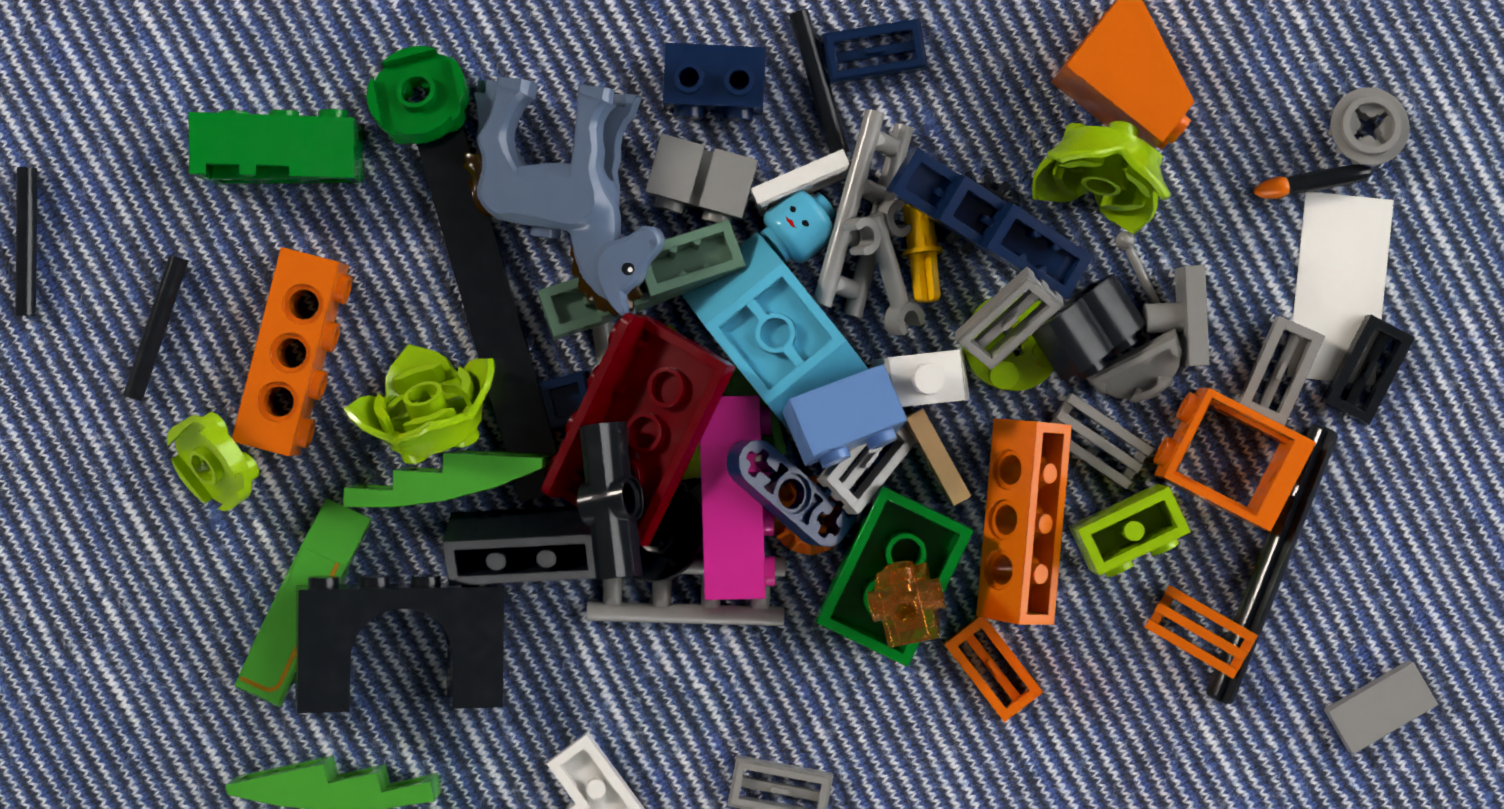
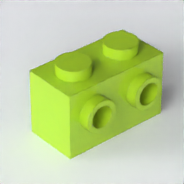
M1160 484L1151 486L1068 526L1089 571L1099 576L1105 573L1106 577H1112L1134 566L1132 560L1150 552L1151 556H1156L1179 545L1178 538L1191 533L1170 486Z

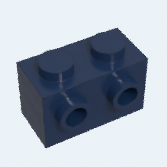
M665 43L664 109L673 110L674 118L686 120L703 119V112L723 113V120L732 122L753 121V114L763 115L766 47Z

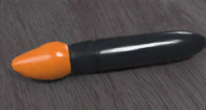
M1356 164L1296 174L1287 178L1277 176L1258 184L1253 189V192L1261 198L1280 199L1288 194L1306 193L1360 183L1368 179L1372 175L1373 170L1369 166Z

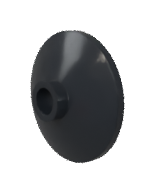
M676 489L650 545L640 547L643 575L632 577L649 583L668 581L683 573L696 559L703 543L702 512L696 501L683 490ZM670 531L668 540L661 546L660 537L663 533Z

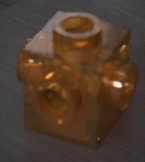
M899 561L887 565L882 572L876 573L875 590L868 592V602L874 623L880 621L883 623L888 647L940 638V616L938 610L946 608L941 581L939 578L930 579L927 563L914 565L912 561Z

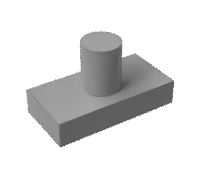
M1205 265L1176 268V302L1143 304L1142 317L1146 322L1143 326L1144 333H1166L1176 328L1182 350L1179 367L1210 365Z

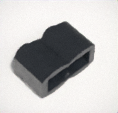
M1112 273L1091 283L1064 303L1060 310L1040 326L1032 336L1061 381L1077 375L1080 381H1083L1106 366L1102 358L1109 352L1114 356L1134 345L1138 341L1134 333L1142 328L1146 322L1115 273Z

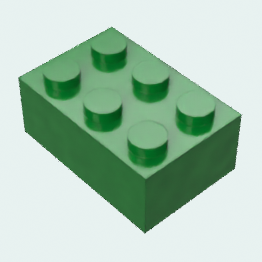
M882 485L871 498L814 616L816 623L908 667L974 530Z

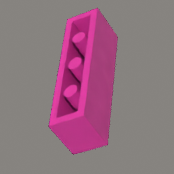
M760 395L721 397L700 440L705 600L766 599V586H775V556H765L764 536H774L773 515L733 481L726 467L727 455L735 443L742 440H761V436H771L769 406H760ZM748 454L746 459L751 463L748 472H761L767 477L772 474V472H763L756 466L754 460L757 454Z

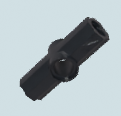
M626 422L595 423L579 427L585 482L578 489L577 506L582 521L587 526H590L596 580L643 575L637 520L643 514L644 494L639 480L631 475Z

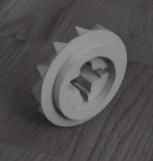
M1370 87L1353 90L1341 98L1330 113L1331 122L1328 135L1332 136L1336 144V153L1344 154L1352 161V165L1364 164L1375 167L1395 158L1407 143L1410 125L1406 110L1397 98L1384 90ZM1379 116L1382 117L1383 120L1377 124L1378 127L1373 131L1377 138L1376 140L1371 135H1367L1364 138H1355L1356 130L1361 127L1358 117L1365 122L1371 119L1375 120Z

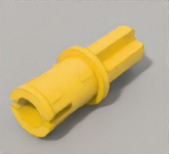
M905 205L902 207L904 224H911L912 230L906 236L907 249L903 251V256L910 259L913 299L917 303L935 302L941 296L937 255L943 252L942 247L937 245L935 221L910 205Z

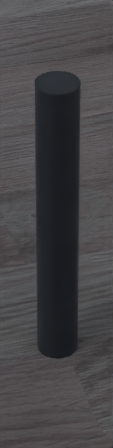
M808 9L793 12L789 17L829 153L832 154L843 149L846 154L850 151Z
M17 167L15 316H36L37 168Z
M169 254L123 393L126 397L143 401L189 260Z

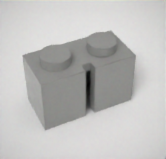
M661 133L645 191L648 197L655 198L654 207L676 214H682L684 207L703 212L701 220L712 224L728 219L730 223L732 220L743 222L758 168V160L716 148L714 152L704 150L705 145Z

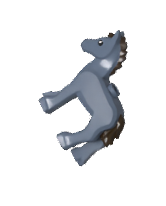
M497 77V81L478 80L477 92H474L479 125L476 146L481 153H464L466 162L463 164V168L472 178L467 184L471 189L476 208L480 213L488 217L531 226L530 236L560 240L561 230L568 231L572 241L570 256L573 258L572 274L579 279V292L586 295L589 303L594 301L597 310L609 311L613 316L618 314L624 316L626 313L636 314L634 300L640 299L643 296L639 287L646 278L652 261L663 250L665 244L663 232L659 228L642 226L629 236L621 238L618 170L621 163L622 137L627 125L635 117L642 97L633 94H614L615 90L606 87L578 85L571 163L527 165L515 145V133L524 109L536 99L538 83L507 77Z

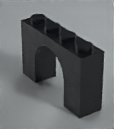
M417 574L411 575V583L390 584L389 575L360 576V584H339V576H309L308 585H296L295 707L297 713L350 712V659L354 641L361 629L371 619L395 609H412L423 612L435 619L440 625L447 643V702L452 709L503 707L504 586L501 584L449 586V583H441V575Z

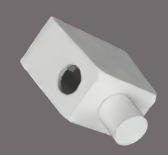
M964 350L871 360L872 368L884 364L902 407L970 399Z

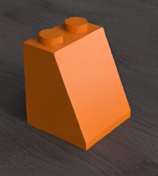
M1115 0L1051 80L1052 84L1107 127L1113 121H1125L1135 125L1139 129L1138 138L1143 139L1153 148L1157 147L1162 150L1168 143L1173 144L1191 122V119L1185 114L1195 101L1143 0Z

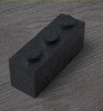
M576 506L451 512L443 538L449 586L596 578L590 526H587L582 521Z

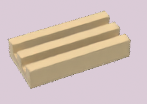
M918 408L907 414L908 420L905 425L911 436L917 441L916 445L948 503L955 506L970 498V492L924 409Z

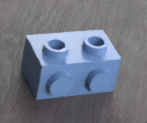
M884 364L790 398L782 410L805 467L819 461L822 468L836 465L851 457L849 450L867 444L869 450L883 447L898 439L895 432H898L908 420Z

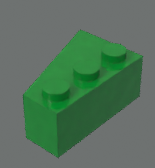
M241 110L219 111V113L188 112L189 174L216 185L364 183L363 124L355 118L349 117V111L318 110V116H299V112L295 110H270L268 114H249V112Z

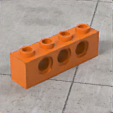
M281 247L232 435L235 443L285 456L301 455L302 447L308 448L310 446L316 426V421L310 419L314 401L322 399L328 381V372L322 371L327 351L333 352L335 350L340 335V324L335 323L339 304H346L352 288L353 277L347 275L349 265ZM307 292H313L318 299L319 307L313 317L304 319L298 311V302L302 295ZM298 339L305 346L306 357L301 365L293 367L288 363L285 352L287 346L292 341ZM283 387L291 392L294 399L293 407L286 415L279 414L273 404L275 393Z
M993 419L976 610L977 617L1019 625H1054L1072 425Z

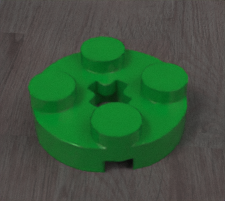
M412 46L394 52L381 63L384 69L377 75L375 81L371 77L366 95L368 108L378 126L397 144H420L434 141L443 137L448 132L460 129L466 120L465 110L469 102V87L459 64L452 57L449 56L448 58L445 55L438 54L435 48ZM422 86L425 93H429L421 102L406 101V99L414 96L413 89Z

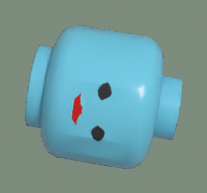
M799 190L782 198L766 211L763 217L765 229L761 231V235L783 262L786 263L791 259L797 263H804L829 243L833 229L831 219L836 216V212L821 193L817 192L811 196L807 192Z

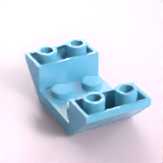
M756 232L739 246L746 264L745 268L682 294V296L764 402L791 433L782 412L790 398L868 370V367L763 237Z

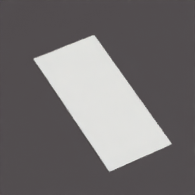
M1306 192L1293 322L1325 335L1306 379L1332 381L1364 317L1372 314L1382 320L1394 200L1318 192ZM1374 330L1347 383H1353L1379 331ZM1300 338L1288 364L1287 377H1292L1308 340ZM1377 363L1365 385H1374Z

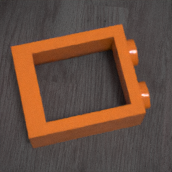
M1197 388L1195 394L1189 392L1181 402L1176 413V419L1181 422L1173 437L1166 436L1156 451L1153 462L1158 467L1153 475L1258 529L1271 532L1316 442L1211 388ZM1209 407L1279 443L1247 507L1176 471Z

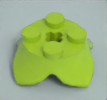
M1113 121L1109 124V127L1088 126L1081 123L1068 124L1061 142L1048 151L1047 157L1039 164L1034 173L1032 184L1034 200L1068 202L1078 199V197L1087 192H1091L1095 196L1100 212L1110 221L1133 235L1153 219L1158 207V197L1166 201L1171 197V193L1163 180L1160 168L1163 158L1162 154L1143 139L1138 138L1139 129L1125 121Z
M408 344L388 370L385 377V397L377 394V397L370 395L359 397L343 409L348 418L362 431L380 438L389 444L393 451L401 455L404 463L417 464L426 460L432 454L444 452L452 447L464 448L478 440L480 434L477 427L482 421V405L491 388L495 373V363L493 358H476L469 361L464 368L459 366L458 371H456L449 359L437 351Z

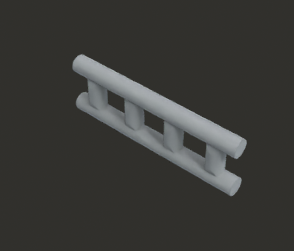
M865 109L813 298L818 305L832 308L835 294L847 298L843 314L862 319L877 260L875 253L859 255L852 279L841 275L848 246H857L861 239L859 230L843 231L842 224L849 218L857 217L862 198L873 203L870 215L875 213V209L880 202L895 199V196L886 191L906 158L914 129L908 125L895 123L892 135L890 136L880 131L885 114L872 109ZM875 150L886 155L878 184L867 179Z
M697 555L694 562L681 573L702 575L701 604H671L672 579L652 583V603L622 602L623 577L604 579L602 602H587V621L784 626V607L770 606V586H766V599H750V606L720 605L721 600H705L703 555ZM775 557V577H785L786 557Z

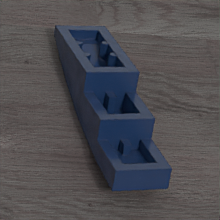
M918 147L911 148L886 191L1015 271L1020 273L1024 268H1030L1034 272L1035 278L1044 280L1049 285V289L1052 292H1058L1063 299H1068L1093 258L1091 254L1014 203L1005 202L966 175L956 173Z

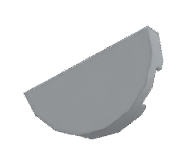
M1176 328L1105 363L1106 366L1087 378V380L1099 393L1103 395L1109 394L1119 399H1129V402L1136 403L1156 397L1171 385L1180 365L1182 350Z

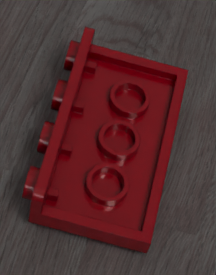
M626 313L610 331L608 338L609 346L600 364L593 369L588 378V390L579 409L571 415L567 422V434L558 453L551 458L546 466L545 480L541 490L551 498L562 497L578 507V489L585 482L579 427L595 423L626 422L631 475L639 480L644 494L643 514L637 520L639 546L641 547L650 545L736 366L650 316Z

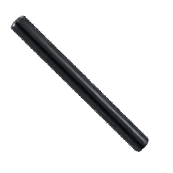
M1312 425L1309 428L1306 437L1315 441L1316 444L1271 532H1268L1234 618V622L1259 636L1338 439V433L1321 425ZM1229 631L1226 638L1227 641L1239 648L1244 641L1243 638ZM1259 636L1234 679L1214 669L1206 689V694L1210 698L1225 704H1232L1234 702ZM1224 650L1221 651L1219 659L1228 664L1234 658V656Z

